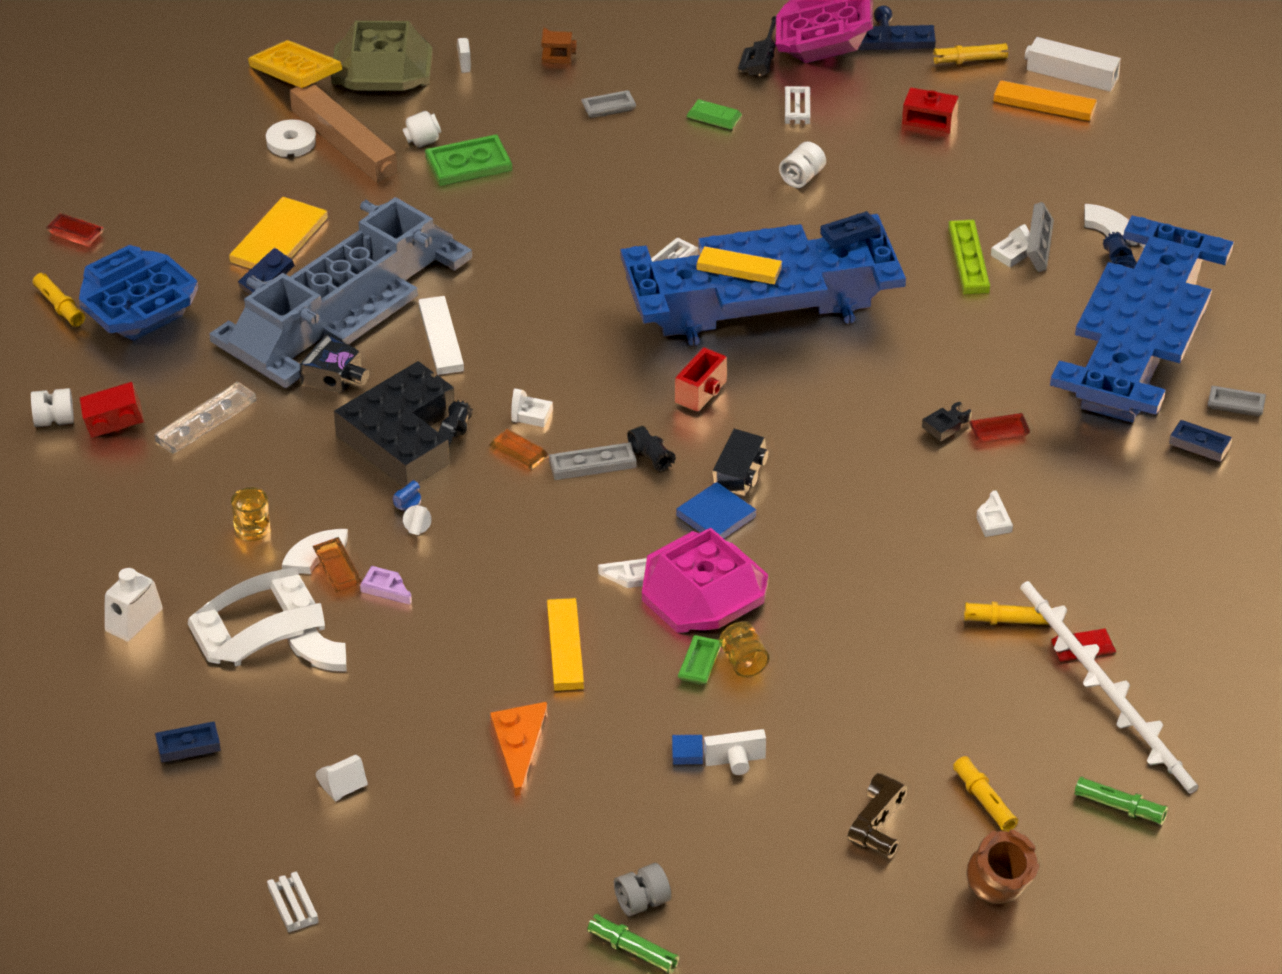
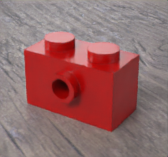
M910 87L903 103L902 125L951 133L958 116L959 96Z
M703 348L675 377V403L699 412L713 396L719 393L721 387L726 383L727 356Z
M133 382L79 397L82 417L91 438L144 422L140 399Z

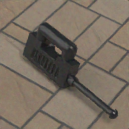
M776 16L771 18L772 22L767 38L754 42L752 47L743 50L738 65L740 73L748 72L749 75L757 74V76H764L769 73L771 60L775 56L776 43L773 41L772 35L776 26Z

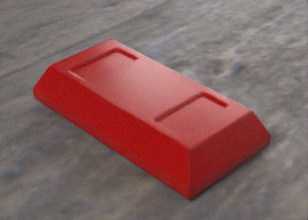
M1106 628L1072 633L1082 646L1097 644L1100 649L1096 656L1116 653L1115 646ZM1058 636L1051 639L1053 647L1056 644ZM1070 649L1062 652L1055 650L1060 662L1078 659Z

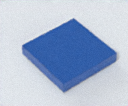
M715 482L676 508V516L699 532L712 528L724 539L756 517V509L718 482Z

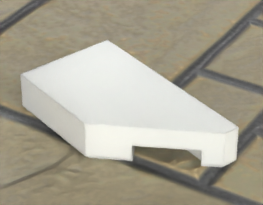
M458 38L457 50L461 73L470 72L471 57L468 39Z
M997 490L992 491L986 503L982 504L977 510L976 518L985 537L1011 533L1013 529V524Z
M647 558L598 565V573L626 588L643 586Z

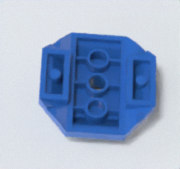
M128 245L85 266L79 304L108 333L117 332L135 341L182 317L186 307L192 304L198 291V281L168 255L155 251H143L140 247Z

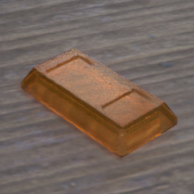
M508 429L489 444L491 449L529 470H533L549 456V453L543 448Z
M339 537L312 546L335 592L362 583Z

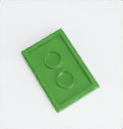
M498 135L425 150V157L439 186L513 171L512 162Z

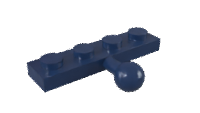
M881 5L874 11V19L880 26H873V29L867 31L858 50L934 49L936 45L934 25L889 26V22L893 18V12L888 6Z

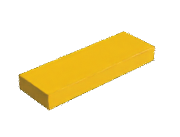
M705 246L697 261V270L768 284H775L782 269V261Z

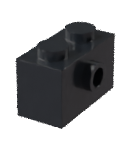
M734 428L713 469L714 483L718 482L732 493L746 496L750 486L754 487L757 482L760 466H764L768 459L769 450L766 449L765 437Z

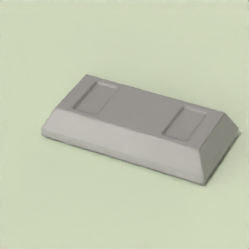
M629 90L581 99L590 118L631 111L636 107V103Z
M1211 386L1208 406L1215 410L1260 416L1263 414L1266 394Z

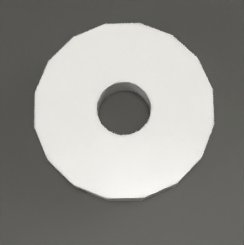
M301 120L280 121L273 124L267 130V147L272 153L282 157H288L287 154H294V157L301 156L315 147V129L309 123Z

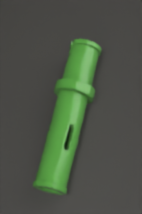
M1082 776L1075 787L1074 794L1076 796L1127 812L1128 816L1134 819L1138 816L1158 823V825H1163L1168 813V806H1162L1145 800L1143 795L1138 793L1131 795L1085 779Z
M599 914L593 916L596 922L592 919L590 920L587 931L610 942L612 948L616 950L621 948L666 971L668 974L674 971L671 966L677 967L679 955L673 954L629 931L628 926L624 924L617 925L601 917Z

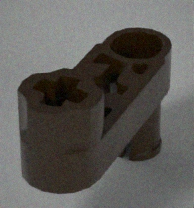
M877 773L872 778L867 789V796L872 798V800L851 825L847 836L848 840L863 848L870 847L891 858L897 851L899 841L879 832V830L903 803L908 790L907 786L882 773Z

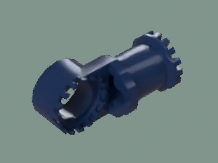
M1119 232L1109 233V236L1103 239L1102 244L1104 249L1109 252L1111 263L1134 269L1137 261L1132 254L1131 248L1125 244L1126 239H1123V235Z

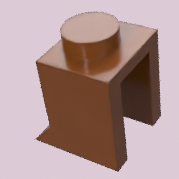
M545 27L543 28L541 47H543L542 63L571 64L572 54H577V40H572V32L549 31Z

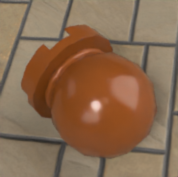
M1010 829L1009 832L992 831L981 841L978 849L971 855L968 862L966 875L969 888L979 899L991 905L1006 904L1015 900L1023 893L1025 887L1033 881L1039 870V863L1037 864V857L1034 852L1036 850L1035 845L1027 836L1016 830Z

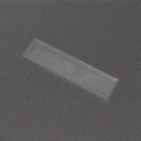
M237 381L155 433V441L174 454L256 401V394Z

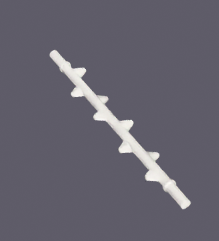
M1029 581L1024 582L1020 587L1021 591L1035 606V611L1040 613L1059 635L1054 649L1057 652L1070 649L1088 671L1083 682L1086 688L1101 686L1120 709L1121 714L1116 725L1120 729L1134 726L1152 748L1147 759L1148 764L1164 763L1168 768V772L1177 778L1189 794L1194 793L1199 786L1182 767V762L1180 760L1177 761L1158 738L1163 727L1162 722L1153 721L1146 723L1125 698L1130 686L1128 681L1113 683L1094 660L1100 649L1098 645L1082 646L1063 623L1068 609L1064 605L1051 608L1049 602L1042 598Z

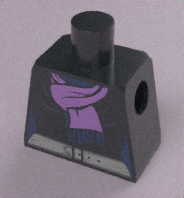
M328 334L322 338L300 363L301 384L318 389L342 393L352 382L364 385L369 378V370L361 367L359 350Z

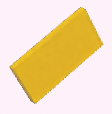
M289 40L248 58L250 67L300 88H304L343 70L340 61Z
M282 197L230 253V262L252 269L274 247L289 258H292L328 218L327 211Z

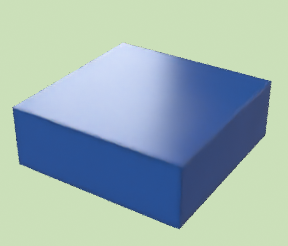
M672 735L673 765L703 764L702 735Z

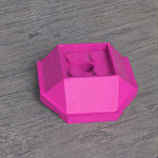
M873 0L788 1L776 15V46L778 52H787L802 62L808 63L857 51L867 31L873 29Z
M712 528L700 533L692 531L647 555L642 587V601L677 633L689 632L690 629H719L764 604L768 586V574L738 547L724 540Z

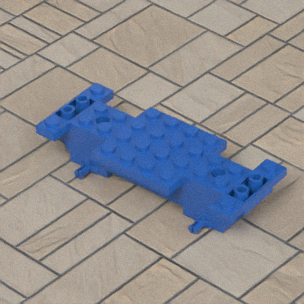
M872 214L871 216L880 225V234L835 249L823 237L808 240L801 224L698 238L700 253L705 246L782 261V269L775 284L697 270V261L700 255L652 262L647 246H633L620 249V257L626 272V279L643 324L657 323L661 327L663 336L686 335L691 346H693V341L695 345L700 342L697 333L716 329L717 320L817 307L819 314L841 313L845 323L849 324V320L850 323H853L856 319L853 311L871 307V299L880 290L906 287V277L878 214Z
M1132 215L1124 230L1123 239L1145 244L1143 252L1134 269L1108 262L1075 330L1076 336L1098 341L1086 367L1059 360L1051 376L1050 386L1075 392L1076 397L1082 400L1081 409L1133 423L1137 414L1141 411L1155 415L1159 414L1166 389L1150 385L1155 369L1160 359L1181 363L1200 319L1206 312L1212 289L1196 285L1202 260L1226 265L1233 250L1234 242L1221 237H1214L1194 230H1187Z

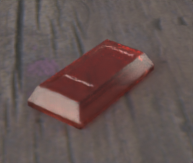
M60 213L46 227V230L51 234L90 247L102 234L104 228Z
M1023 413L969 421L978 443L1023 437L1030 433Z

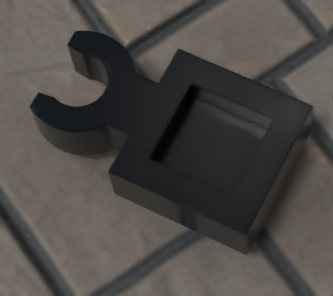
M961 402L954 403L949 411L942 407L922 419V428L939 441H943L961 430V424L971 420L972 410L968 409L965 412H961Z

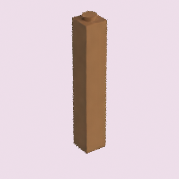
M310 84L304 88L295 87L289 90L291 110L303 121L314 127L316 132L374 181L379 182L398 173L396 152L316 85Z

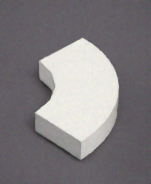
M1085 204L1084 225L1086 228L1096 229L1103 232L1106 236H1109L1108 234H1112V232L1124 234V230L1129 222L1126 217L1106 207ZM1126 240L1125 244L1136 246L1138 243Z
M348 529L326 530L299 541L286 554L282 563V569L299 566V573L311 574L314 567L322 560L344 556Z
M316 627L303 630L302 635L287 638L293 652L298 657L302 656L310 661L312 666L330 671H347L345 643L325 639L318 633Z

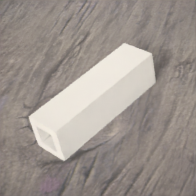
M1036 37L1032 45L1027 46L1025 52V60H1028V71L1110 92L1119 78L1121 58L1039 37Z

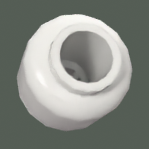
M428 111L408 117L406 119L407 128L403 129L408 143L414 142L418 148L436 142L439 139L438 133L442 132L435 114L430 115Z

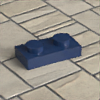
M868 211L821 225L820 234L835 249L880 234V225Z
M274 247L238 281V284L245 292L252 294L255 289L246 284L249 277L255 276L262 282H266L282 273L287 274L295 267L294 262Z
M1184 420L1179 421L1169 440V444L1219 462L1222 461L1232 443V437Z
M215 721L155 733L161 763L221 751Z

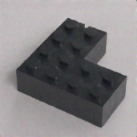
M417 361L334 410L336 436L402 487L408 485L412 480L420 483L450 464L448 439L431 426L449 416V405L455 401L454 387L440 376L434 377L433 371Z

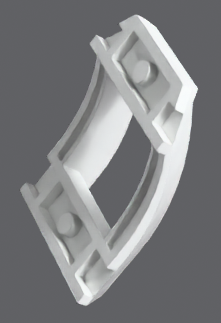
M299 566L264 573L245 580L212 599L188 619V626L207 661L220 664L221 660L232 661L235 666H240L243 659L263 647L286 638L302 635L303 630L315 627L319 631L325 630L321 603L316 604L299 576ZM271 589L283 612L267 617L231 638L217 612L246 596Z

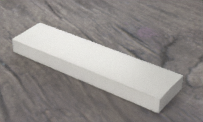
M445 296L419 299V309L437 375L464 371V363Z

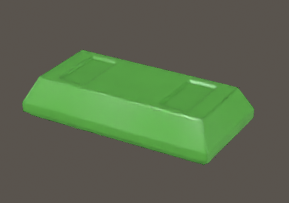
M700 99L697 100L687 114V118L730 130L735 127L742 117V113L739 110Z
M694 635L679 671L678 678L685 682L704 686L708 681L722 641Z

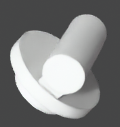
M420 505L411 506L403 515V524L409 533L420 535V533L425 532L430 527L431 514L426 507Z

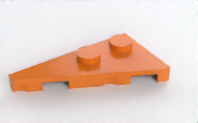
M546 702L490 712V721L515 796L521 795V791L526 785L527 772L534 759L537 740L540 739L544 717L547 716Z

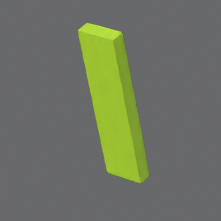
M949 221L948 230L963 294L990 293V283L975 221Z

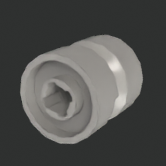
M652 863L639 868L637 875L629 872L614 879V890L617 900L627 916L645 911L648 904L655 907L671 900V889L668 879L658 863Z

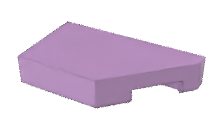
M371 566L360 584V589L363 593L409 605L412 602L411 593L405 588L398 572Z

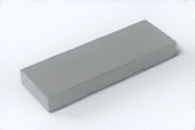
M1043 202L1034 204L1027 255L1038 272L1047 269L1054 223L1051 214Z
M630 442L549 455V463L554 480L636 468V458Z

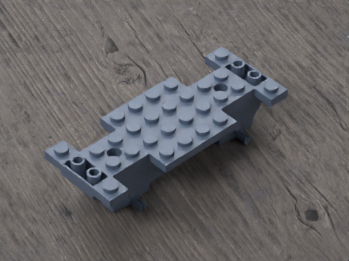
M396 197L379 206L364 200L360 205V209L369 214L359 221V230L290 277L282 273L266 282H262L255 276L249 277L246 284L255 289V291L244 298L245 308L238 322L234 324L228 320L209 333L210 342L284 388H287L301 378L300 364L293 360L295 356L319 341L326 334L346 344H350L418 296V288L405 280L435 259L456 270L472 259V249L454 240L451 233L435 225L433 218Z

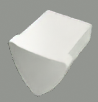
M1025 224L1019 226L1006 239L991 248V256L1008 267H1012L1028 256L1027 248L1030 235Z
M514 389L511 410L512 422L545 427L553 410V402L527 397L524 390Z
M357 755L351 756L332 766H325L315 774L323 789L334 801H338L342 796L368 785L362 760Z

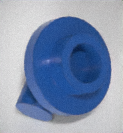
M412 480L403 489L398 490L394 494L393 504L396 508L406 511L411 506L421 504V495L418 492L420 485L418 482Z

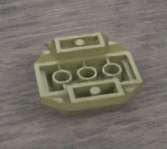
M355 21L345 37L335 45L333 59L341 62L343 70L331 75V83L341 84L345 88L352 90L393 91L411 89L419 84L422 86L430 84L433 57L432 46L416 31L409 21Z

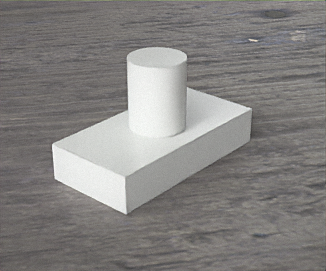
M764 729L704 737V760L706 766L730 763L733 774L743 775L750 768L748 761L766 758V735Z

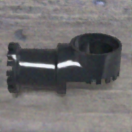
M460 400L451 402L448 408L449 416L442 421L438 432L448 439L449 447L453 436L458 437L467 432V420L473 414V409L470 408V405L468 406L467 402H460Z
M644 426L628 430V443H631L634 453H642L646 458H650L653 462V468L659 472H665V469L669 470V466L672 467L671 463H675L676 455L672 451L667 450L662 438L651 436Z

